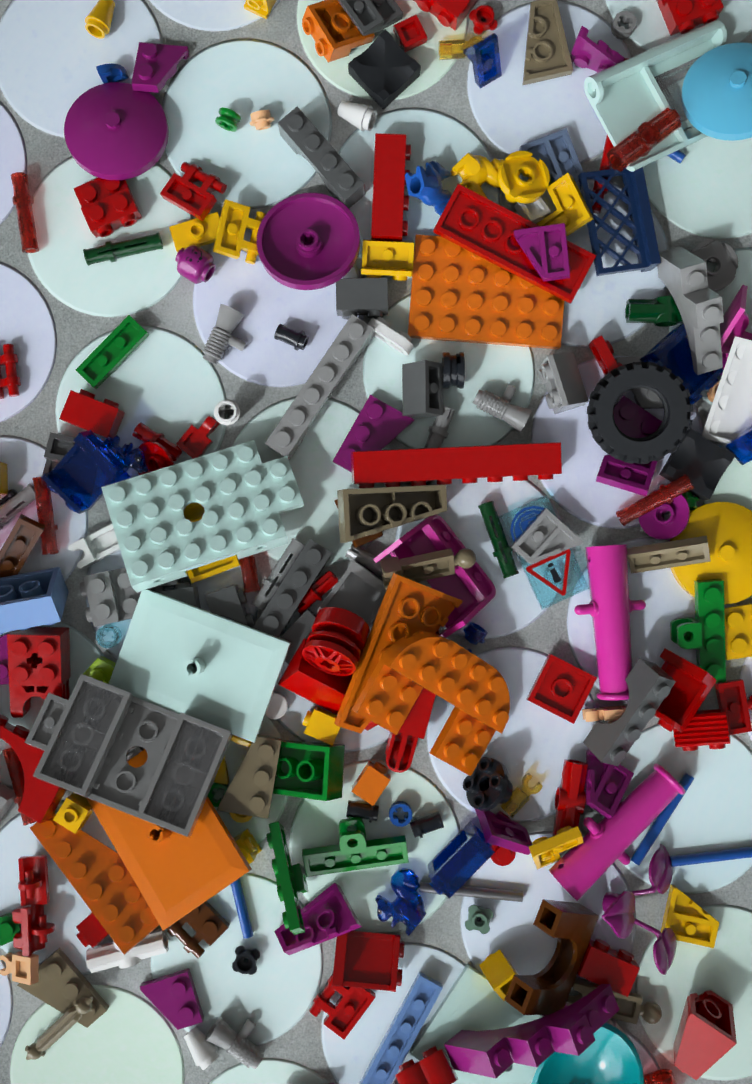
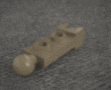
M450 548L399 559L398 556L380 560V565L383 572L382 581L384 588L387 590L393 573L415 582L455 574L454 566L464 569L472 567L476 562V555L468 548H463L456 555H453Z
M576 977L572 987L579 993L576 996L569 995L566 1006L588 995L600 985ZM613 991L620 1010L611 1018L637 1024L640 1015L649 1024H656L660 1021L662 1011L658 1004L646 1002L642 1005L643 998L640 994L630 992L629 996L626 997Z

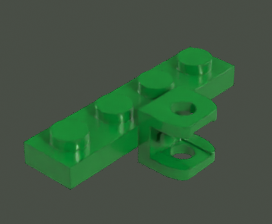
M721 579L694 581L695 618L687 617L672 620L670 622L671 641L683 649H696L697 666L712 675L717 680L716 683L726 682L724 581Z
M360 817L340 820L339 844L302 849L306 877L409 863L405 835L366 840L365 825ZM350 825L356 826V829L354 831H349L347 827Z
M277 821L268 824L270 833L266 834L269 848L274 850L275 858L272 859V867L276 877L279 899L281 902L284 901L286 911L282 912L284 926L297 935L305 932L298 893L308 892V885L301 864H291L285 830L281 823Z

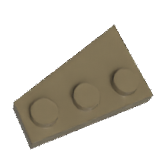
M537 0L531 2L522 86L572 75L573 66L557 0Z
M60 947L39 965V982L32 985L18 983L17 985L63 1014L74 1006L73 1002L75 1000L93 996V1011L82 1014V1018L78 1021L79 1024L86 1028L109 1008V1005Z

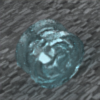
M112 624L104 625L96 632V641L103 648H111L118 645L122 638L120 629ZM104 631H113L115 635L112 636L114 638L113 642L110 640L104 641L103 637L106 636L103 634Z

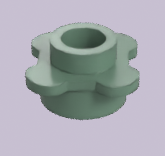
M471 905L468 908V920L465 921L466 929L469 931L474 929L482 934H487L490 931L489 922L493 918V911L490 908L485 909L481 906Z

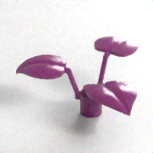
M660 844V848L654 853L649 864V880L652 886L648 889L636 891L626 890L621 894L607 892L602 903L605 912L602 918L610 925L617 937L626 939L630 935L634 923L654 933L657 937L653 945L654 961L659 972L662 975H666L676 953L677 942L671 928H664L661 933L656 928L634 918L635 896L655 893L656 891L659 894H665L671 884L673 867L670 855L666 847Z

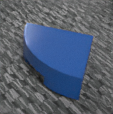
M111 63L96 66L104 84L121 82L129 78L126 69L119 64Z

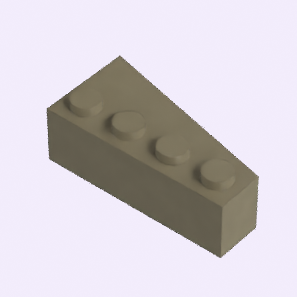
M446 485L360 488L337 491L340 543H347L448 511Z

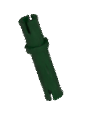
M158 232L116 243L111 241L105 242L103 246L83 249V253L89 266L109 260L112 263L116 262L117 258L163 249V244Z
M494 501L479 505L478 508L482 514L494 549L492 554L494 557H497L503 578L519 574L511 553L513 549L508 545L494 506ZM490 516H491L492 519H493V522H494L496 531H497L498 536H499L498 538H497L496 535H495L493 526H492L491 521H490V518H489ZM498 542H501V545H502V547H503V550H504V553H505V556H506V558H507L508 563H505V560H504V557H503V554H502V551H501V549H500V546H499V543H498Z

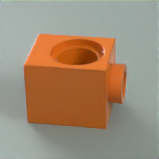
M368 761L352 785L351 792L374 806L391 780V776L388 774L389 769L378 761L375 764Z

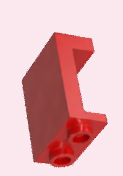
M664 648L659 656L665 661L661 669L676 682L671 688L669 695L664 698L656 710L654 716L659 718L657 724L672 732L673 729H676L683 734L717 680L707 671Z
M350 931L338 936L336 939L332 986L396 992V986H401L402 969H398V960L404 957L405 941H400V935Z

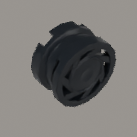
M443 352V389H449L450 386H457V388L463 389L465 380L464 352H459L456 355Z

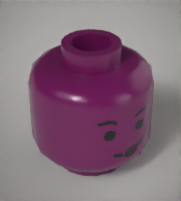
M190 245L186 249L181 248L175 258V261L178 262V273L194 284L207 282L215 271L216 265L213 264V256L197 245Z

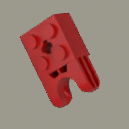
M31 627L27 630H14L8 633L7 648L11 716L13 718H23L31 708L32 697H41L45 700L48 693L69 700V678L71 677L69 627Z
M424 687L398 734L395 735L392 732L389 734L385 750L386 764L394 772L401 773L410 768L418 738L424 739L436 695Z

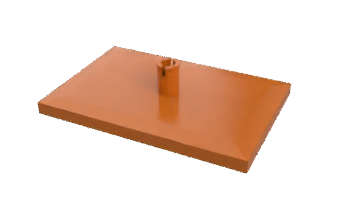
M144 749L127 761L128 764L135 768L143 766L148 758L147 751ZM208 796L190 838L86 797L163 931L252 870Z

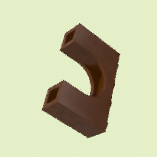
M543 899L533 925L551 937L557 938L555 952L546 967L535 975H514L505 1001L523 1015H549L565 1008L599 915L580 903Z

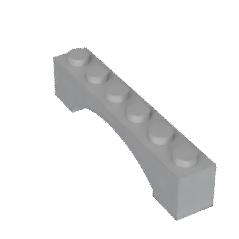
M351 315L265 442L270 449L282 457L288 456V459H291L338 383L373 338V327L355 315Z

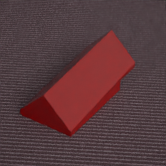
M304 638L278 684L337 715L353 674L349 676H336L327 674L310 665L302 655V650L307 640ZM370 721L365 729L368 731L377 726V724Z

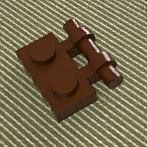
M206 901L168 927L167 932L172 937L175 935L184 945L183 949L187 953L191 952L198 959L205 952L198 943L203 939L211 946L229 928L230 924ZM186 922L196 932L192 937L182 928Z

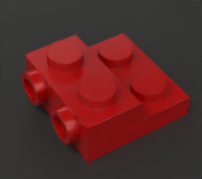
M656 0L670 36L677 33L685 34L693 30L695 26L703 23L705 25L717 20L724 8L721 0Z
M96 178L73 188L89 229L96 238L99 236H109L115 229L122 226H132L138 219L142 218L126 180Z

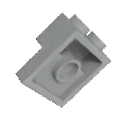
M126 568L83 576L84 582L80 583V591L82 596L88 599L89 607L85 609L87 621L89 623L93 622V627L132 619L141 591L136 592L131 587Z

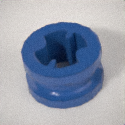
M404 801L394 802L389 809L390 821L395 826H406L412 819L411 807ZM397 808H403L404 812H408L407 816L404 815L403 820H399L398 816L393 815L394 812L397 813Z

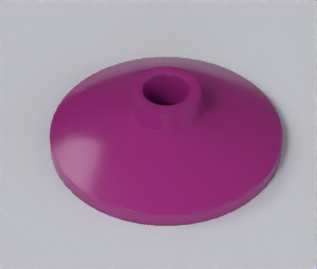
M673 489L655 490L641 503L638 515L639 523L644 532L655 539L667 540L674 538L686 528L689 522V504L682 494ZM670 511V518L664 520V514Z

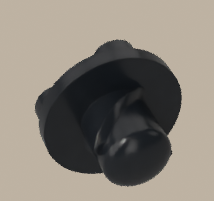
M482 757L473 774L467 776L463 781V789L466 791L469 804L480 811H489L498 804L506 803L513 793V785L508 779L505 765L489 757Z

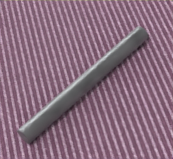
M421 881L419 884V892L523 902V891Z

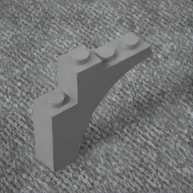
M681 246L659 252L661 263L657 266L658 278L662 280L670 291L680 312L690 345L694 372L699 375L723 368L720 323L724 322L722 296L708 288L706 261Z

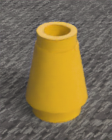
M99 0L85 18V28L92 36L103 39L105 35L109 34L115 7L113 0Z

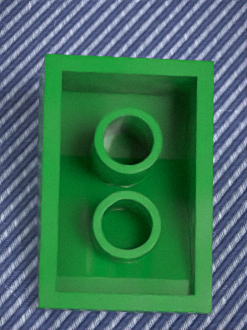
M282 740L273 794L321 801L342 798L345 745L333 744L332 746L324 742Z

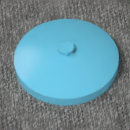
M739 42L718 46L699 57L688 70L682 87V108L689 122L703 134L712 138L730 141L752 137V43Z

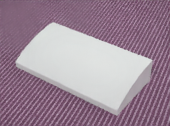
M735 336L702 436L712 441L751 452L752 340Z

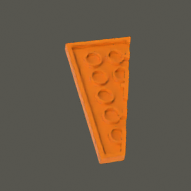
M393 573L334 724L361 734L370 723V720L352 711V708L382 655L392 644L401 638L407 639L415 636L417 632L436 633L440 627H444L448 622V616L454 608H458L463 601Z
M56 813L53 814L49 821L43 823L36 822L30 827L31 831L124 955L159 926L158 921L117 852L81 829L75 834L53 821Z

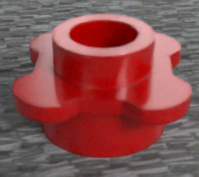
M479 6L469 14V19L474 24V33L480 35L483 31L489 29L493 31L497 28L498 22L494 19V11L491 6Z

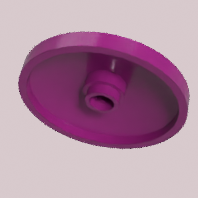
M110 82L87 90L75 100L65 119L64 137L73 159L86 172L106 180H126L145 173L160 160L168 143L169 129L164 110L152 94L143 91H133L132 84Z
M302 193L280 201L268 211L258 229L257 249L265 270L277 282L293 289L316 290L334 284L351 270L360 251V232L353 213L341 201L325 194Z

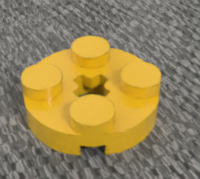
M516 151L509 154L498 169L499 186L503 193H505L506 200L511 203L529 204L537 201L545 193L550 182V174L546 164L541 159L537 161L531 157L533 154L528 151ZM520 173L529 179L526 182L519 178Z

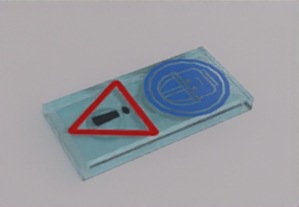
M547 495L499 516L511 544L519 538L545 508L556 516ZM571 548L533 564H528L516 553L542 610L589 589Z

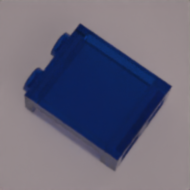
M683 323L671 330L640 358V361L657 363L659 366L671 369L675 376H679L684 381L682 383L683 386L688 388L691 394L689 396L690 404H694L703 397L701 392L704 389L708 390L718 383L717 377L723 372V369L720 368L699 375L694 372L690 345L686 338L687 333Z
M91 430L80 432L74 438L75 445L51 472L45 473L42 476L49 490L58 494L65 501L66 506L78 514L90 510L103 496L101 487L113 484L128 468Z

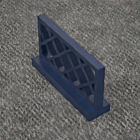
M624 167L580 173L578 179L581 194L593 217V220L587 223L592 253L596 255L594 259L596 275L602 276L638 270L647 272L658 266L661 260L643 167L633 172ZM622 176L624 187L621 191L609 183L612 177ZM595 179L603 185L597 194L588 188L587 180ZM605 188L617 196L611 205L600 197ZM619 199L628 205L629 211L626 216L614 208ZM595 202L607 210L602 219L593 213L592 206ZM609 213L622 221L616 230L604 222ZM624 224L633 231V237L630 241L619 233ZM600 227L612 235L606 244L598 239L597 231ZM614 238L626 246L621 255L609 247ZM629 249L637 254V264H631L623 258ZM605 252L617 260L613 267L603 268L601 257Z

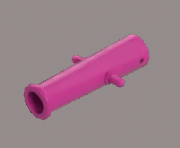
M627 544L585 547L591 601L589 604L577 605L574 611L577 615L590 614L593 618L600 692L596 694V697L600 700H628L629 689L625 679L632 670L630 613L635 610H643L646 607V603L643 600L629 599Z
M658 763L654 764V771L619 803L612 818L604 817L599 823H596L592 818L586 817L583 823L589 832L583 837L584 843L571 848L549 869L554 878L577 901L617 859L622 864L628 865L631 859L625 850L678 794H685L683 786Z

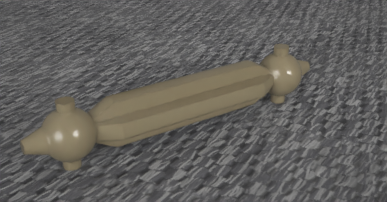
M93 996L75 1000L73 1002L74 1006L37 1039L36 1043H32L30 1046L27 1045L25 1047V1051H27L26 1060H36L41 1056L44 1057L46 1050L82 1018V1014L93 1011Z

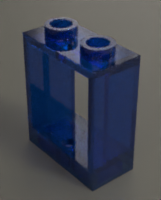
M472 821L428 864V876L431 880V887L439 895L444 893L449 899L495 853L492 845L486 842L483 832Z

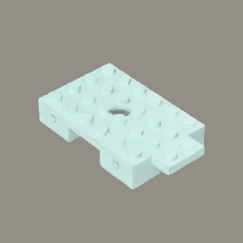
M254 440L101 487L131 587L136 592L188 576L186 572L188 570L237 555V558L241 559L288 544L287 535L279 514L304 506L288 456L262 463ZM191 503L201 504L205 510L202 519L196 522L186 519L184 517L186 506Z

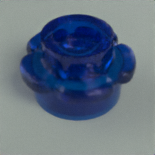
M470 622L467 627L463 628V631L466 633L464 637L467 641L474 645H477L479 642L485 643L484 638L488 633L483 627Z

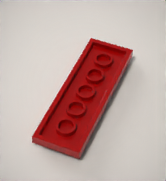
M457 184L433 231L435 234L570 304L596 257L595 254L567 240L570 278L543 282L514 238V230L540 226L460 184Z

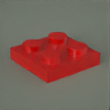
M549 653L526 699L574 724L597 677Z

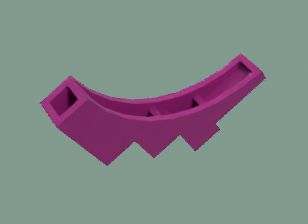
M601 984L573 1004L547 1016L516 1026L495 1030H461L448 1040L444 1046L454 1070L497 1078L513 1063L538 1067L554 1052L579 1056L595 1041L593 1034L620 1009L610 984Z

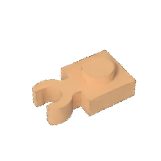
M627 706L582 709L583 720L586 722L605 720L608 721V724L613 723L623 715Z
M22 951L16 953L9 952L0 956V960H4L6 963V968L0 970L2 976L12 973V981L27 985L39 982V955L32 954L30 957L22 956Z

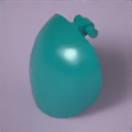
M605 1023L593 1034L595 1041L579 1056L559 1052L551 1054L538 1066L531 1084H644L641 1060L634 1044L618 1028Z

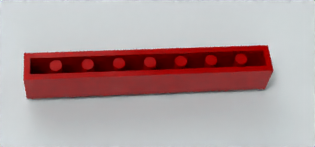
M561 442L352 451V483L359 484V488H374V483L385 482V487H400V482L410 481L411 486L426 485V480H436V485L452 484V479H462V483H478L477 478H487V482H503V477L513 476V481L528 480V475H538V480L553 479V474H562Z

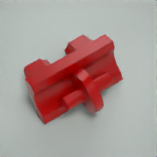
M47 855L20 857L18 859L20 880L18 882V889L20 890L21 906L48 904L50 899Z
M44 905L20 906L12 911V921L21 924V932L16 933L13 938V947L21 949L22 956L30 957L33 952L44 949L45 943L48 942L47 934L55 931V924L47 922V915H44Z

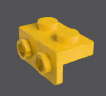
M363 239L361 274H365L366 278H382V275L392 276V280L398 281L407 280V276L412 277L414 242Z

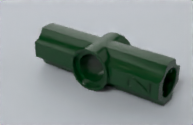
M660 296L655 299H628L626 301V323H654L658 327H669L683 323L672 296Z

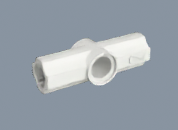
M162 928L153 930L125 955L114 941L98 945L94 948H88L86 951L87 968L91 973L116 966L128 968L138 964L142 959L167 953L169 950L167 932L163 931Z

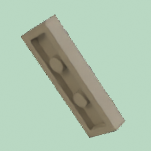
M707 536L627 548V558L631 574L711 562Z

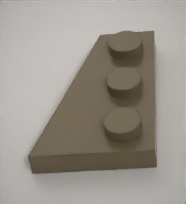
M258 735L256 742H252L217 808L218 811L269 818L282 739Z

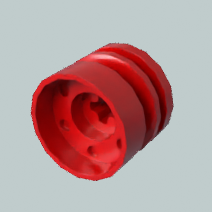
M337 607L320 609L312 625V633L309 634L302 650L303 658L310 665L327 674L336 676L354 674L361 657V650L364 648L370 633L369 625L363 618L346 609Z

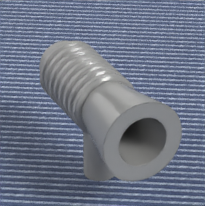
M220 304L216 325L213 327L208 338L209 340H207L206 346L202 351L204 353L203 359L217 365L218 360H222L221 357H223L228 345L243 351L246 342L231 334L244 314L229 306Z
M507 385L501 398L490 391L488 392V390L482 391L479 389L473 401V404L477 405V409L483 410V412L486 411L487 414L489 413V415L495 416L499 420H504L519 433L523 430L532 412L530 409L510 404L516 392V388L511 385Z
M220 1016L206 1035V1041L226 1049L227 1053L235 1057L236 1060L238 1059L239 1062L241 1061L247 1068L252 1067L256 1069L264 1056L260 1052V1048L247 1039L256 1026L249 1018L240 1031L236 1033Z

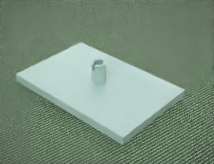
M146 589L141 591L109 685L130 692L136 698L172 712L184 713L230 731L232 735L255 743L291 642Z
M467 964L417 1039L410 1053L419 1061L424 1059L422 1053L436 1046L437 1050L444 1048L447 1054L444 1044L461 1030L482 1031L501 1029L527 1023L544 1016L523 1015L500 998L485 975ZM513 1063L497 1078L454 1070L459 1080L453 1084H531L538 1067Z

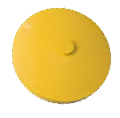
M713 502L691 510L686 528L679 535L671 538L670 541L707 536L711 562L672 567L671 571L678 584L695 598L694 581L721 579L724 581V604L737 603L752 596V511L731 502Z

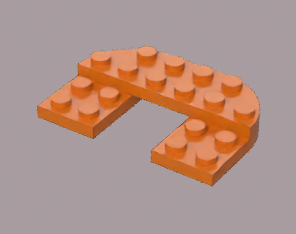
M417 632L415 636L399 639L382 655L355 702L352 711L397 735L424 687L455 706L429 753L471 776L495 731L502 734L509 720L510 696L504 678L493 666L452 640L438 634Z

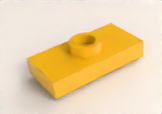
M215 212L207 215L204 221L196 218L170 226V232L177 253L181 248L186 249L190 245L201 247L214 243L220 221L219 213Z

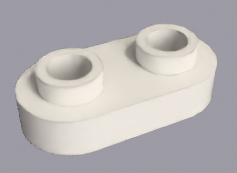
M378 317L377 320L371 318L368 322V325L374 328L375 337L398 352L409 355L414 345L411 343L412 338L403 331L395 332L390 328V323L381 317Z

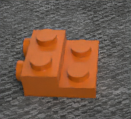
M324 0L308 5L302 19V27L305 34L312 35L318 55L324 56L328 63L349 56L351 49L370 43L375 37L374 33L363 36L338 0Z

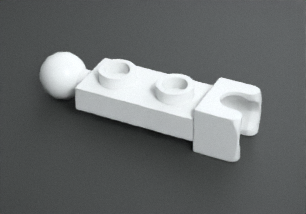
M112 524L68 546L70 551H79L81 549L84 551V558L77 563L79 569L88 568L120 550Z

